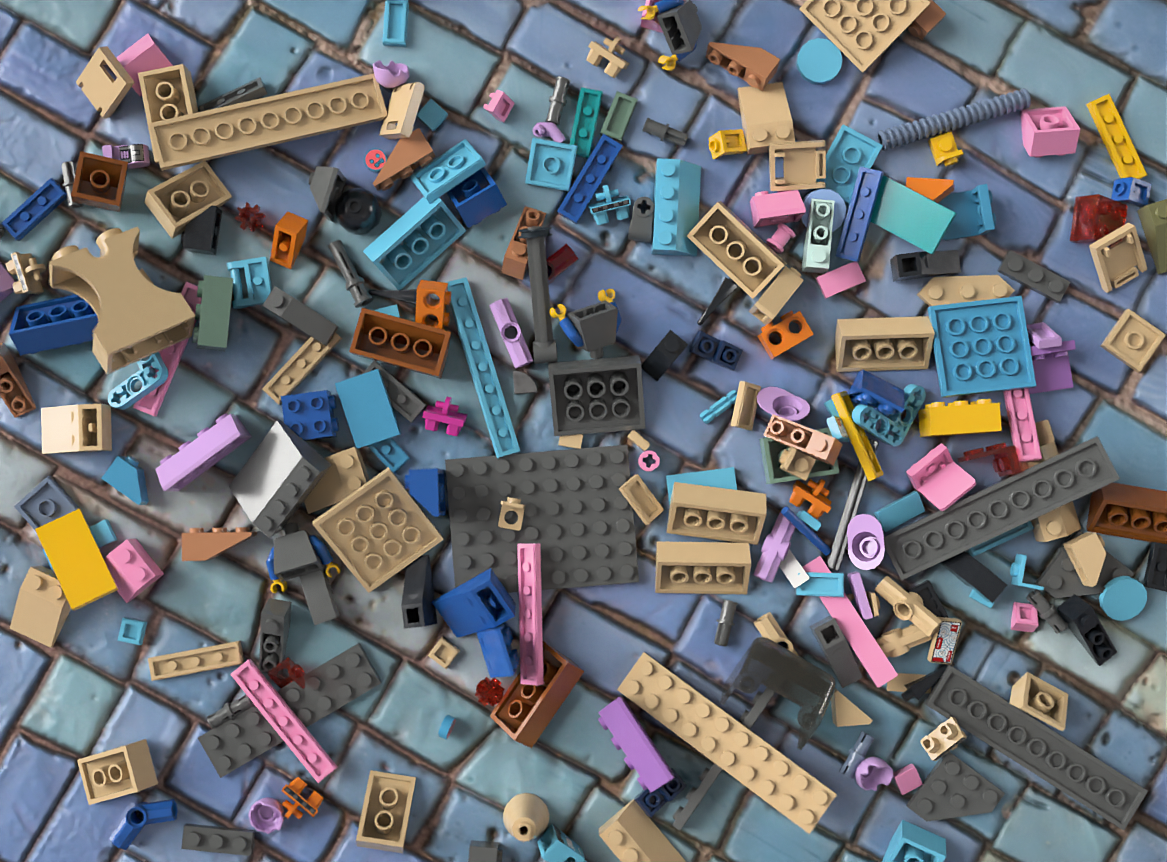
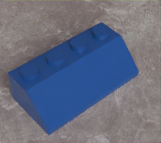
M75 294L16 307L9 336L20 356L36 354L44 350L59 349L63 346L79 345L92 341L93 331L99 320L93 308L84 299Z

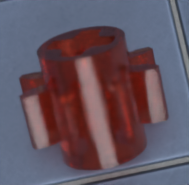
M246 202V207L242 209L238 207L239 216L235 217V220L242 222L240 228L245 230L248 226L254 232L256 227H263L261 219L266 216L263 213H258L261 207L255 205L252 208L248 202ZM252 213L254 216L250 218L251 221H248L246 218H249Z
M487 677L481 680L476 686L475 696L479 698L478 702L485 707L488 704L492 707L502 700L503 691L505 690L500 686L501 682L495 677L492 680Z

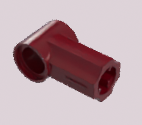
M567 243L547 258V268L552 271V274L548 277L549 284L579 260Z

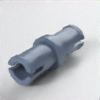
M861 731L853 749H849V756L839 772L853 779L858 765L866 759L865 755L875 738Z

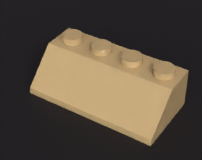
M184 64L138 73L147 124L198 113L191 72ZM149 129L154 160L156 163H159Z
M722 201L717 202L687 235L699 249L752 299L787 264Z
M929 316L837 319L835 333L837 372L928 369L935 334Z
M1055 442L1040 445L1042 455L1040 461L1017 463L1015 452L1011 453L1010 458L1015 474L1057 455L1058 451ZM1073 501L1031 520L1034 527L1032 530L1037 542L1052 541L1081 529Z
M674 482L670 500L667 533L758 545L766 518V494Z
M657 541L655 593L747 594L751 569L749 543Z
M634 799L599 828V836L621 862H686Z

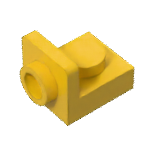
M743 129L720 130L709 137V149L712 158L718 159L723 155L743 154L746 152L747 147Z
M952 131L928 140L937 166L944 164L945 167L959 162L958 158L964 154L962 149L958 150Z

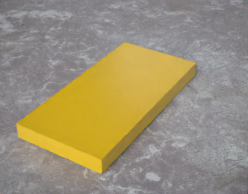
M80 509L35 529L73 611L118 590Z

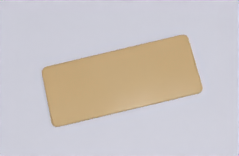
M897 673L898 676L887 682V691L905 692L907 689L904 685L926 675ZM931 687L926 691V693H931Z

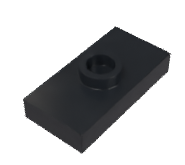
M929 580L907 590L908 592L917 593L923 600V606L935 616L949 618Z

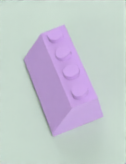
M226 413L220 416L215 421L216 425L210 429L207 427L197 434V439L193 442L187 441L178 448L179 452L174 456L168 455L160 461L161 465L156 468V472L164 491H180L252 437L236 415H228Z

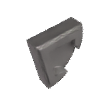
M513 371L514 394L537 393V388L532 378L523 372Z

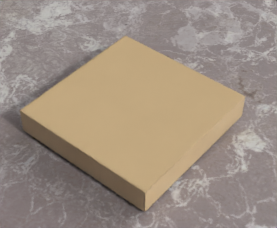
M1126 309L1100 347L1136 372H1141L1166 334L1132 310Z

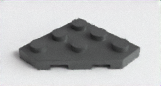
M1078 530L1073 533L1068 541L1084 533ZM1063 546L1035 584L1044 587L1043 591L1052 598L1071 597L1074 594L1082 596L1103 593L1107 582L1115 577H1132L1134 573L1106 551L1097 585L1093 587L1084 586Z
M948 751L940 758L923 781V785L918 788L906 806L928 822L990 813L1005 793Z

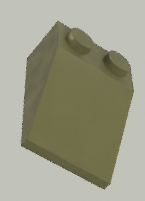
M1167 199L1146 205L1137 210L1158 274L1167 272Z

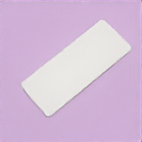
M789 549L785 560L781 561L779 567L793 587L796 588L809 580L810 577Z

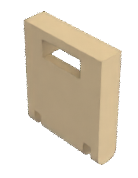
M108 46L97 49L76 81V84L82 87L81 90L95 109L101 112L100 115L103 119L109 118L135 83ZM103 65L110 67L117 76L116 80L112 78Z
M421 82L408 83L393 89L387 108L388 116L383 121L380 136L387 139L410 138L424 93V84Z
M825 140L769 143L770 190L785 191L825 188L826 182H816V179L826 178V150H816V147L825 146ZM775 157H783V177L775 178Z
M1127 223L1089 245L1101 287L1106 293L1112 291V287L1117 289L1139 276L1138 270L1142 273L1147 270L1135 225ZM1119 239H1122L1121 241H1119V242H1117L1116 244L1110 246L1109 248L1107 247V246L1111 245L1112 243L1118 241Z

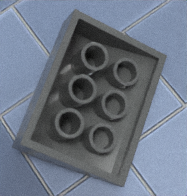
M639 355L548 363L554 436L645 429L642 369Z
M279 419L231 482L229 488L251 522L266 536L271 538L289 522L332 464Z

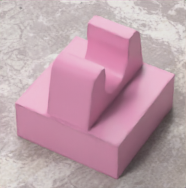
M497 90L489 95L492 98L489 105L484 104L483 107L498 121L504 123L515 103L504 92Z

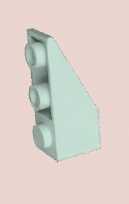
M811 199L803 249L802 272L825 273L829 269L835 203L833 200Z

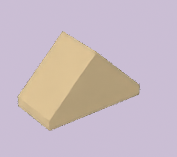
M833 687L830 690L833 723L837 727L872 723L873 720L837 689Z

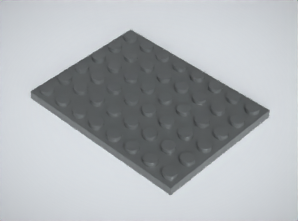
M628 445L510 454L500 458L484 456L445 460L455 588L491 568L508 593L519 592L517 544L540 543L541 590L639 582L633 508L619 490L630 479ZM507 497L521 499L520 504L525 505L522 526L519 531L498 526L502 507L501 501H507ZM508 511L505 514V521L508 524H515L518 521L517 513L515 511Z

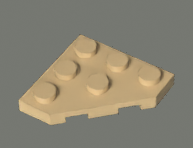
M999 275L944 276L931 278L916 295L928 306L1006 298L1015 290Z

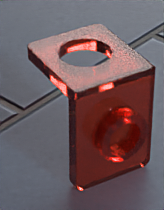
M289 657L268 671V676L280 688L285 687L293 680L302 689L306 687L303 677L305 675L304 670ZM281 669H287L290 676L286 679H280L277 677V673Z

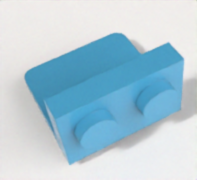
M987 184L978 185L971 191L951 193L939 202L940 205L957 213L942 238L943 240L986 235L995 229L996 216L991 210L993 198Z

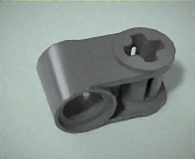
M640 197L634 203L628 240L651 242L654 203L648 197ZM642 204H646V208L650 209L646 210L645 214L641 213V209H639Z

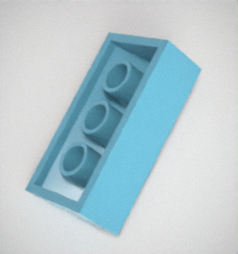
M657 158L652 254L697 256V246L687 235L699 223L701 166L680 159Z
M423 197L363 252L398 290H401L465 233L466 230L440 198L429 204L425 197Z

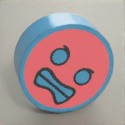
M374 148L365 154L364 162L370 171L378 173L388 158L381 149Z
M446 715L438 732L439 737L448 739L456 722L455 717Z

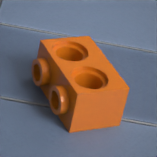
M420 280L416 295L415 322L444 330L445 326H449L450 313L446 312V308L451 302V292L448 291V283ZM429 294H436L439 299H432ZM428 315H434L438 320H431Z
M790 311L780 317L782 321L774 325L771 322L761 328L762 333L758 335V338L770 359L777 357L814 335L801 311L795 314L793 311ZM790 322H795L799 325L798 333H792L789 330ZM774 333L779 336L780 343L778 345H774L769 341L770 334Z

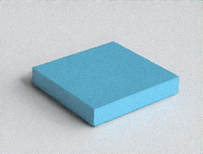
M532 138L525 183L569 191L578 146Z

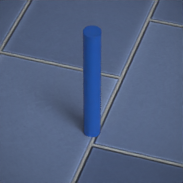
M784 507L781 510V514L824 555L830 554L831 548L788 507Z

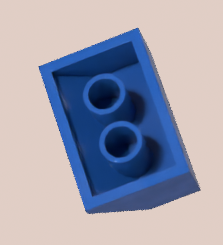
M438 468L410 469L409 475H405V488L409 489V494L434 517L445 516V470Z

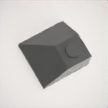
M316 166L315 172H312L309 177L310 190L320 212L328 221L333 222L336 214L335 206L337 199L341 196L347 179L338 168Z

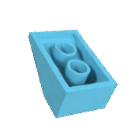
M902 820L892 836L882 862H943L946 858V839Z

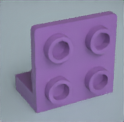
M1075 340L1064 341L1062 346L1043 349L1030 346L1036 386L1028 388L1029 394L1073 387L1068 351L1076 349Z

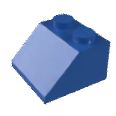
M484 167L446 192L468 228L479 224L484 218L499 212L507 205L498 186Z

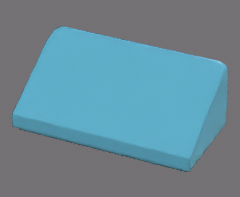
M913 491L875 511L874 514L885 533L925 512L918 492Z

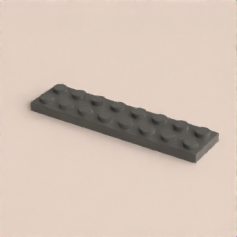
M358 643L277 692L304 726L308 727L378 686L382 681L362 646ZM255 705L237 715L235 720L230 719L198 737L220 778L284 741Z

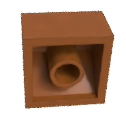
M80 151L71 193L72 201L120 212L125 191L128 162Z

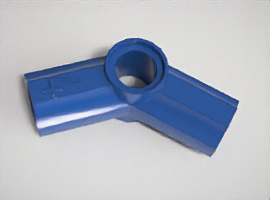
M174 799L138 803L127 812L124 820L110 837L112 844L127 850L145 825L176 820L178 812L177 803ZM136 810L143 813V820L137 817Z

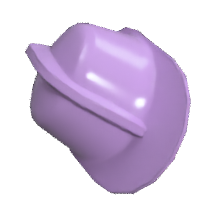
M778 387L763 388L757 395V403L764 411L800 425L801 420L810 412V405L806 400Z
M856 515L851 519L847 528L849 557L852 563L860 569H874L884 558L883 529L880 522L872 515Z

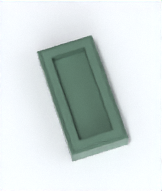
M617 91L600 135L605 134L621 143L638 99Z

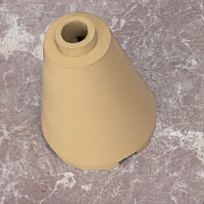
M522 793L516 795L505 806L503 813L505 828L519 841L525 842L539 837L546 830L549 823L547 805L535 794Z

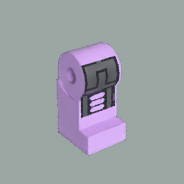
M148 145L102 146L104 157L128 162V169L150 165Z

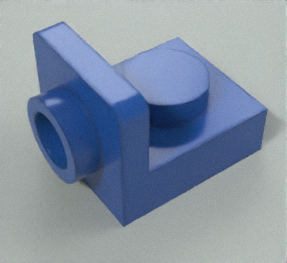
M1134 177L1115 179L1111 201H1125L1139 207H1144L1148 205L1152 184Z

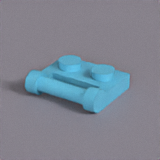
M259 257L228 262L227 269L230 271L231 278H233V309L262 305L272 291L268 258ZM241 269H245L248 298L243 299L239 272Z

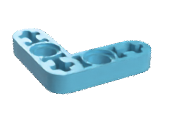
M159 352L152 354L146 361L143 359L137 361L140 370L109 393L108 402L110 406L125 410L167 380L168 369ZM141 380L142 388L140 391L135 392L134 385L137 381Z
M909 384L904 388V410H906V417L902 421L901 413L887 418L873 407L859 404L852 412L853 422L882 442L898 446L903 442L925 400V389L915 384ZM863 413L870 418L868 420L864 419ZM881 420V428L876 431V423ZM888 431H892V433L894 434V436H891L890 434H887Z

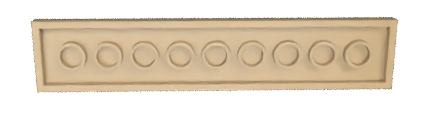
M373 73L148 123L160 168L161 170H167L381 121L388 114L379 83L376 81Z
M643 652L617 689L809 834L837 795L645 652Z

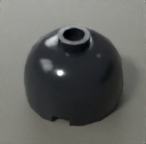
M352 188L343 192L337 199L335 206L336 218L339 224L349 233L356 235L367 234L379 224L382 216L381 205L376 196L368 190Z

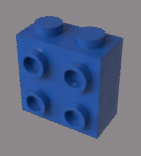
M323 390L281 396L284 424L304 441L337 437L336 432L339 431L338 418H334L333 409H336L335 395H331L330 391Z

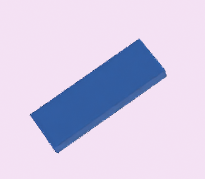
M51 177L1 224L17 241H20L67 198L66 191Z

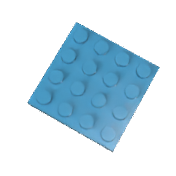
M1022 296L928 307L929 319L935 333L933 347L941 398L1034 388L1036 386Z

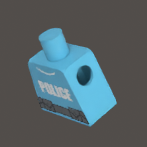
M553 824L549 826L537 841L541 857L547 862H587L584 860L585 857L581 847Z

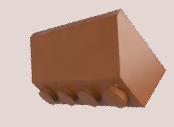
M361 308L349 352L356 356L441 379L448 357L451 332Z
M1114 482L1097 489L1091 495L1086 529L1088 532L1167 544V491Z
M543 641L544 684H521L519 672L490 714V717L514 741L532 748L585 671L568 657Z

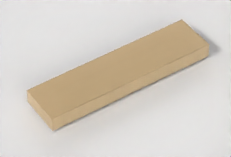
M335 332L327 346L310 337L262 390L278 405H281V396L290 395L342 338Z
M240 640L148 658L151 680L155 681L240 665L244 663Z

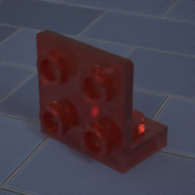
M1100 194L1076 197L1070 242H1096L1125 225L1127 217V205ZM1119 239L1118 241L1112 243V244L1109 245L1108 247H1110V246L1116 244L1117 242L1121 241L1122 239Z
M1006 442L985 447L986 452H984L983 447L963 452L964 457L958 458V462H964L994 455L993 468L999 474V477L1022 472L1015 445L1007 447Z

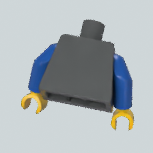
M660 0L654 3V6L643 5L638 8V11H647V15L642 17L641 20H651L655 17V13H658V21L672 53L671 57L662 55L658 60L659 63H666L662 67L664 70H673L677 60L681 61L696 49L697 39L702 27L697 15V6L691 0Z
M611 288L607 289L606 293L605 290L598 292V299L601 302L569 312L568 317L565 316L566 307L563 304L557 305L560 314H557L553 307L549 310L551 317L559 318V324L566 336L575 346L590 352V357L593 359L602 358L604 356L603 347L616 341V333L622 322L617 304L612 300L615 298V291Z
M288 523L284 526L285 536L274 540V547L271 548L266 561L270 579L274 582L270 587L273 593L278 592L277 584L281 586L282 592L287 589V582L285 580L324 569L323 565L327 566L326 575L332 578V574L329 568L335 567L339 574L341 571L340 566L332 562L333 557L327 546L317 536L310 535L306 530L299 531L297 523Z

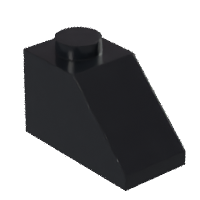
M210 206L189 222L185 227V231L181 234L183 248L189 252L216 255L222 210L217 206Z
M670 330L643 362L641 369L657 382L688 344Z

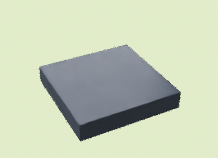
M47 476L14 506L34 530L80 509L52 476Z

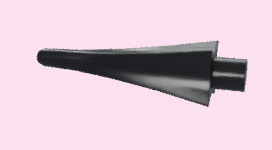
M725 277L710 305L698 320V325H702L710 314L737 289L738 286L731 278Z
M417 289L369 290L368 292L370 295L416 305Z
M952 661V664H946L934 672L904 685L907 690L901 694L902 698L906 702L912 698L919 700L943 675L947 666L953 667L955 663Z

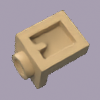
M790 447L789 450L785 449L779 459V462L782 463L780 469L804 481L807 480L816 459L798 451L794 447Z

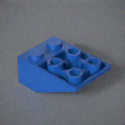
M865 370L858 372L848 392L853 404L873 407L884 416H891L904 411V390Z
M491 568L432 601V604L457 638L497 627L515 616L516 603Z
M504 622L497 627L477 632L490 678L514 676L520 662V657L517 649H513L511 645L514 638L510 626L506 627Z

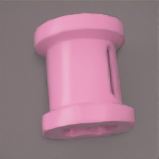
M779 223L777 231L765 242L774 251L782 253L784 251L783 247L796 234L785 224Z
M645 451L638 459V464L644 471H653L660 463V458L654 451ZM652 455L651 459L655 460V464H651L648 468L646 463L643 462V458Z

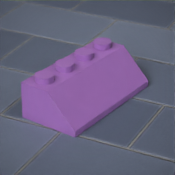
M618 697L598 712L601 716L598 718V721L605 731L607 729L611 731L614 736L611 738V741L617 750L622 748L627 756L624 758L626 764L631 770L635 768L640 776L637 780L644 790L649 789L650 792H653L674 778V773L623 697Z

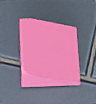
M1014 602L1011 630L1034 632L1039 626L1038 611L1032 604Z
M912 763L893 773V779L902 795L923 785L917 769Z

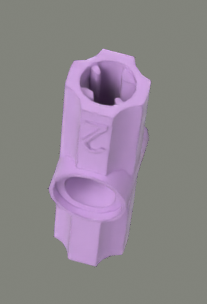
M508 298L500 299L490 304V309L515 369L534 362ZM515 328L518 331L517 336L514 339H508L505 336L507 329Z
M781 512L771 534H768L761 551L762 555L753 574L759 579L770 583L773 582L781 561H784L791 545L790 540L796 528Z

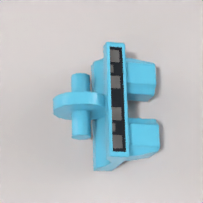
M603 185V193L595 194L597 201L603 199L606 201L588 205L591 215L593 214L597 225L609 222L607 211L615 209L618 220L630 217L629 205H631V201L628 195L611 199V197L619 196L618 189L609 191L608 185Z

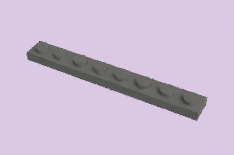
M778 671L776 674L772 672L765 681V684L768 685L763 693L759 691L752 700V703L755 704L750 712L745 710L739 722L748 729H751L787 676L781 671ZM714 763L711 769L706 767L699 777L702 781L699 787L696 789L693 786L686 796V799L689 800L684 808L680 806L673 815L675 819L673 826L679 831L684 827L723 770Z

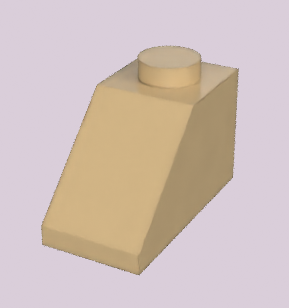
M1086 532L1064 543L1063 546L1083 585L1093 587L1097 585L1105 560L1106 551L1103 548L1105 543L1096 532Z

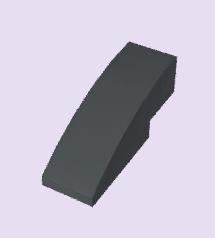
M325 568L300 576L314 625L340 616Z

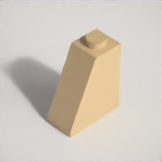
M785 266L749 312L763 324H769L804 281L800 278L801 274L793 267L789 269Z

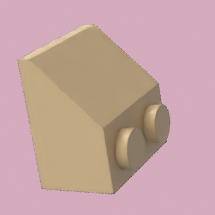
M1028 672L1024 674L1012 686L1010 704L1058 730L1063 731L1065 729L1068 694Z

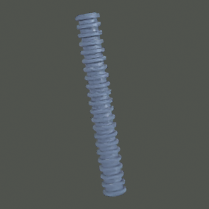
M1022 88L1020 91L1016 90L1013 93L1002 94L1000 97L995 96L993 100L989 98L986 101L975 102L973 105L968 104L966 108L962 106L959 109L948 110L946 114L941 112L939 116L935 114L932 118L930 116L926 117V119L921 118L919 122L914 120L912 124L908 122L905 126L903 124L899 125L898 128L894 126L892 130L890 128H887L885 132L881 130L878 132V142L883 145L881 149L886 151L888 147L892 149L895 145L897 147L901 146L902 143L906 145L908 141L913 143L915 139L919 141L922 137L924 139L929 136L933 137L935 133L940 135L942 131L946 133L949 129L953 131L956 128H962V126L967 127L969 123L973 125L976 122L987 121L989 118L994 119L996 115L1000 117L1003 114L1014 113L1016 110L1027 109L1030 107L1031 97L1029 92Z

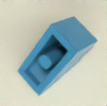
M129 455L127 457L117 456L101 479L136 504L147 505L149 500L144 469L138 466L139 461Z

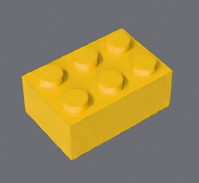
M991 399L972 401L970 405H968V400L947 403L948 406H945V402L926 404L925 409L918 411L920 437L1002 431L1000 403H992Z

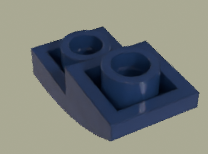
M698 331L689 352L734 371L743 350L726 341L718 340L702 331Z
M670 768L675 775L673 779L653 792H650L649 789L643 790L634 798L648 817H652L667 802H671L687 787L673 768Z

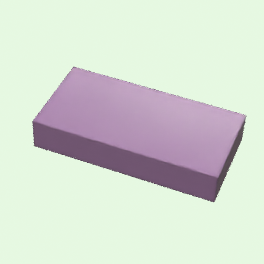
M1044 322L1027 325L1029 341L1038 349L1062 346V338Z
M856 571L848 573L847 577L859 616L865 620L873 618L860 573Z

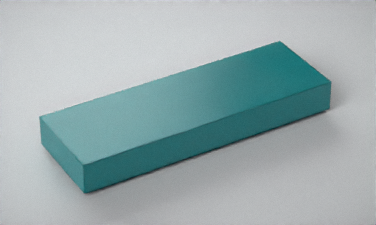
M583 87L580 89L570 145L578 146L576 157L588 159L591 155L603 91Z

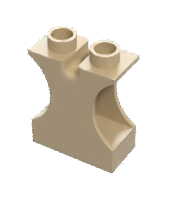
M138 226L122 232L120 228H113L102 233L96 240V244L100 248V257L93 256L87 248L79 249L76 245H70L57 251L53 255L52 261H49L51 287L78 295L95 311L99 322L93 331V353L107 375L192 337L195 314L182 294L166 291L153 285L138 270L134 261L138 254L140 230Z

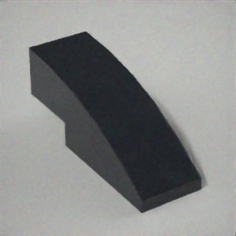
M965 551L940 562L987 602L993 603L1007 587L1005 582Z

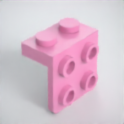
M942 443L906 471L912 486L940 511H945L976 486L975 479L952 460L947 447Z

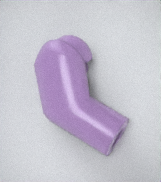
M538 122L533 127L532 131L536 137H551L554 142L563 143L566 140L565 136L553 122Z

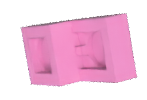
M855 261L816 278L825 299L866 282L858 262Z

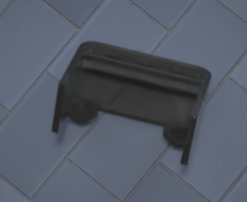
M766 637L756 638L724 683L720 703L724 705L735 688L744 693L755 692L761 684L802 707L797 716L798 723L801 726L797 748L802 750L821 724L835 691V679L827 672Z

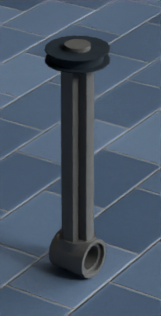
M532 226L527 229L518 230V232H521V236L518 238H526L535 334V341L533 342L535 364L558 362L556 340L553 339L552 317L549 313L551 305L545 237L553 234H549V229H552L551 227Z

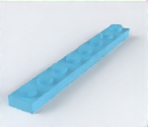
M467 277L445 282L448 283V291L451 292V311L496 457L500 458L520 452Z

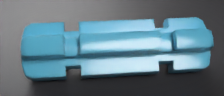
M732 390L727 394V397L724 396L710 406L709 410L703 411L700 414L702 421L708 424L714 419L713 417L722 414L731 407L732 403L735 404L737 391Z

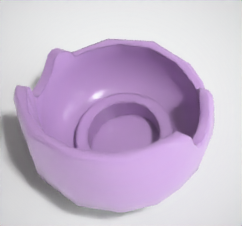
M380 60L373 63L375 79L383 87H398L409 78L408 66L403 63H395L393 60L387 66H384Z
M879 757L865 759L858 765L855 772L857 784L864 790L877 791V786L880 784L889 785L894 776L893 769Z
M262 798L251 806L249 819L251 825L257 831L270 834L275 830L279 831L281 829L285 812L284 807L278 800Z

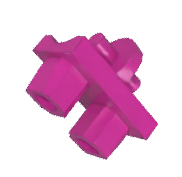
M447 396L445 402L436 401L435 407L428 405L423 412L422 418H426V430L437 431L440 422L448 424L446 430L448 435L458 436L467 420L468 414L459 413V406L451 404L452 397Z

